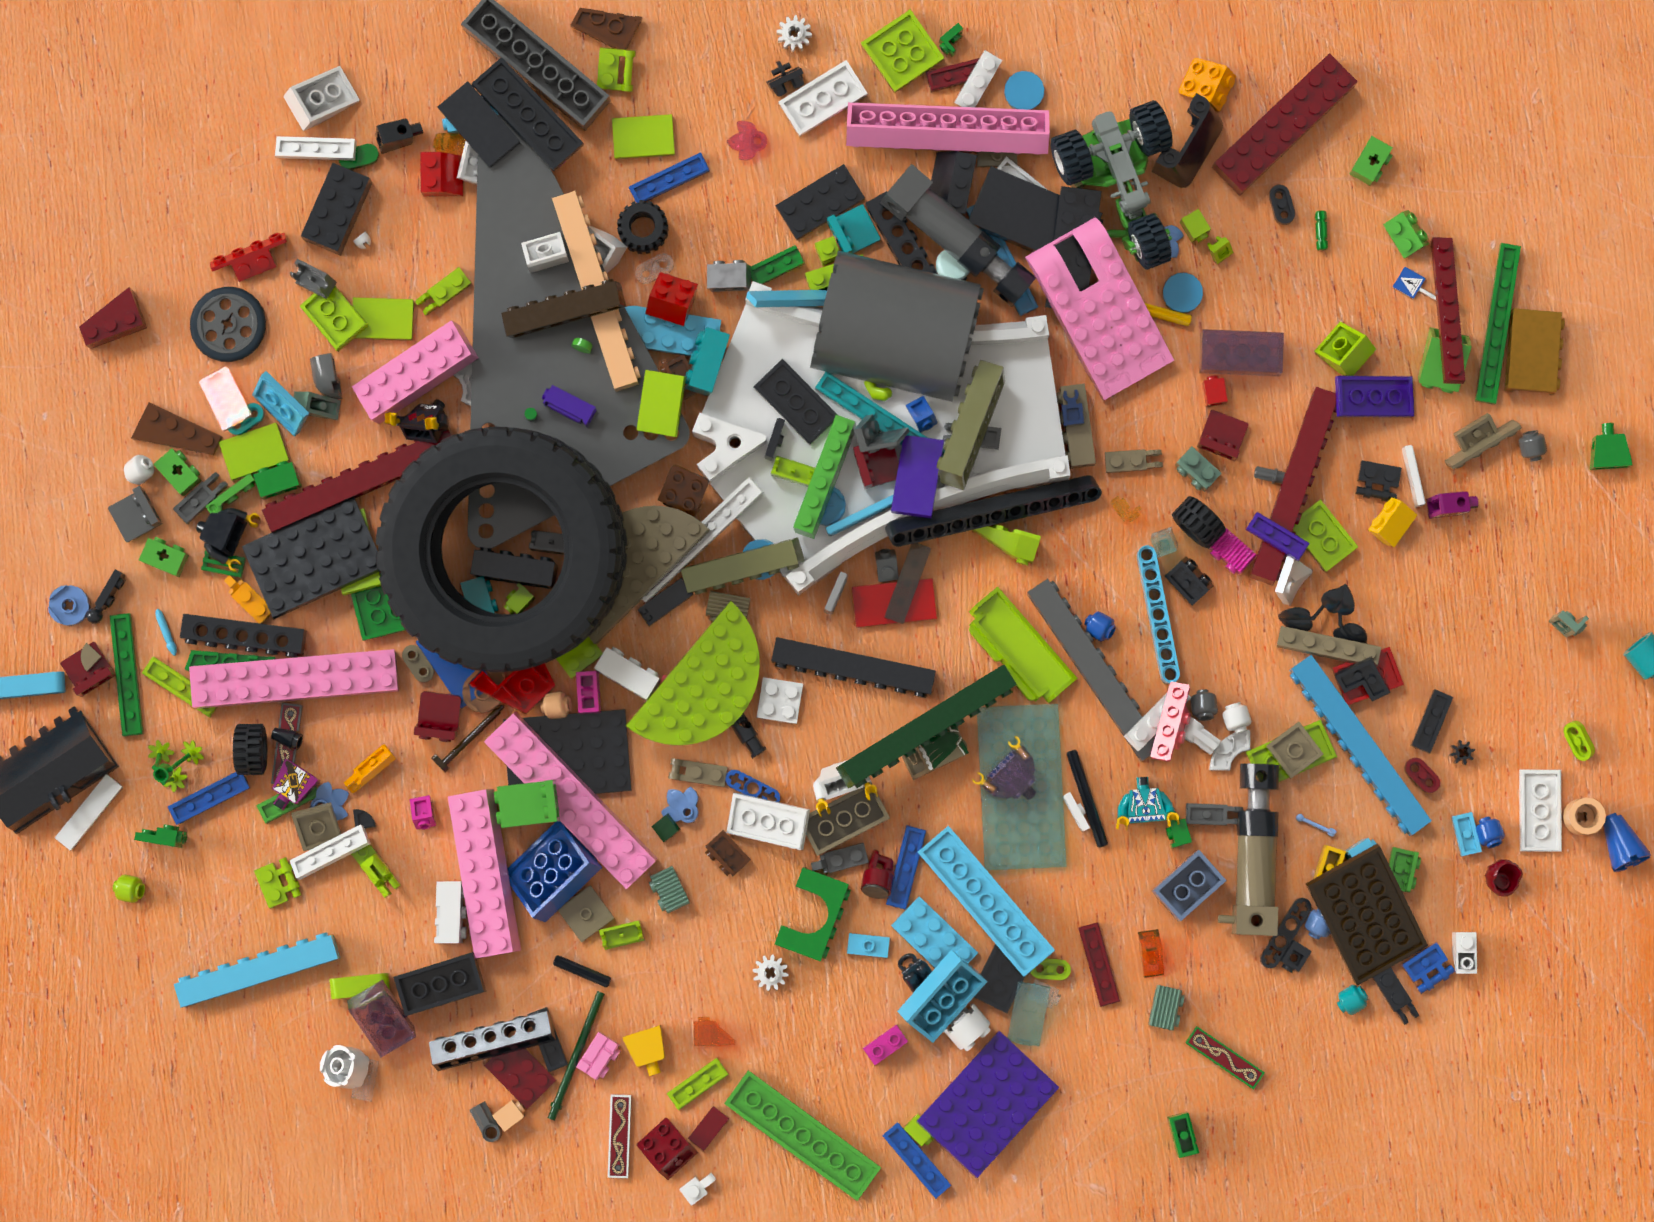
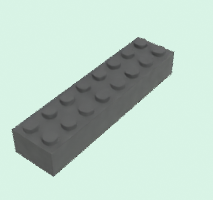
M481 0L461 23L466 33L496 58L500 59L502 57L525 82L584 131L587 130L611 102L610 96L495 0Z

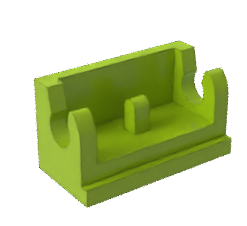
M776 456L771 476L808 487L815 467Z
M640 920L599 930L605 950L644 941Z

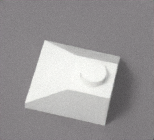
M589 226V233H594L597 245L594 246L596 253L600 252L604 263L602 266L608 273L619 263L627 246L613 235Z

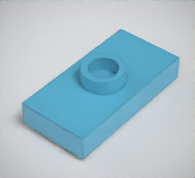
M849 933L847 954L888 958L890 937Z

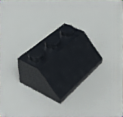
M958 151L937 152L931 178L933 183L930 188L965 216L977 155Z

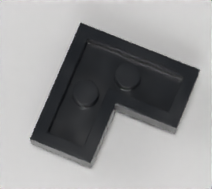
M1372 656L1335 673V678L1344 693L1361 685L1364 686L1371 701L1390 693V688Z

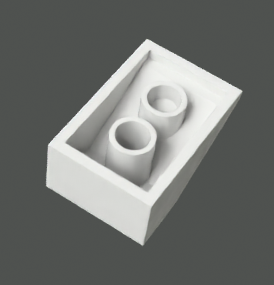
M340 66L290 87L283 96L303 131L326 121L360 101Z

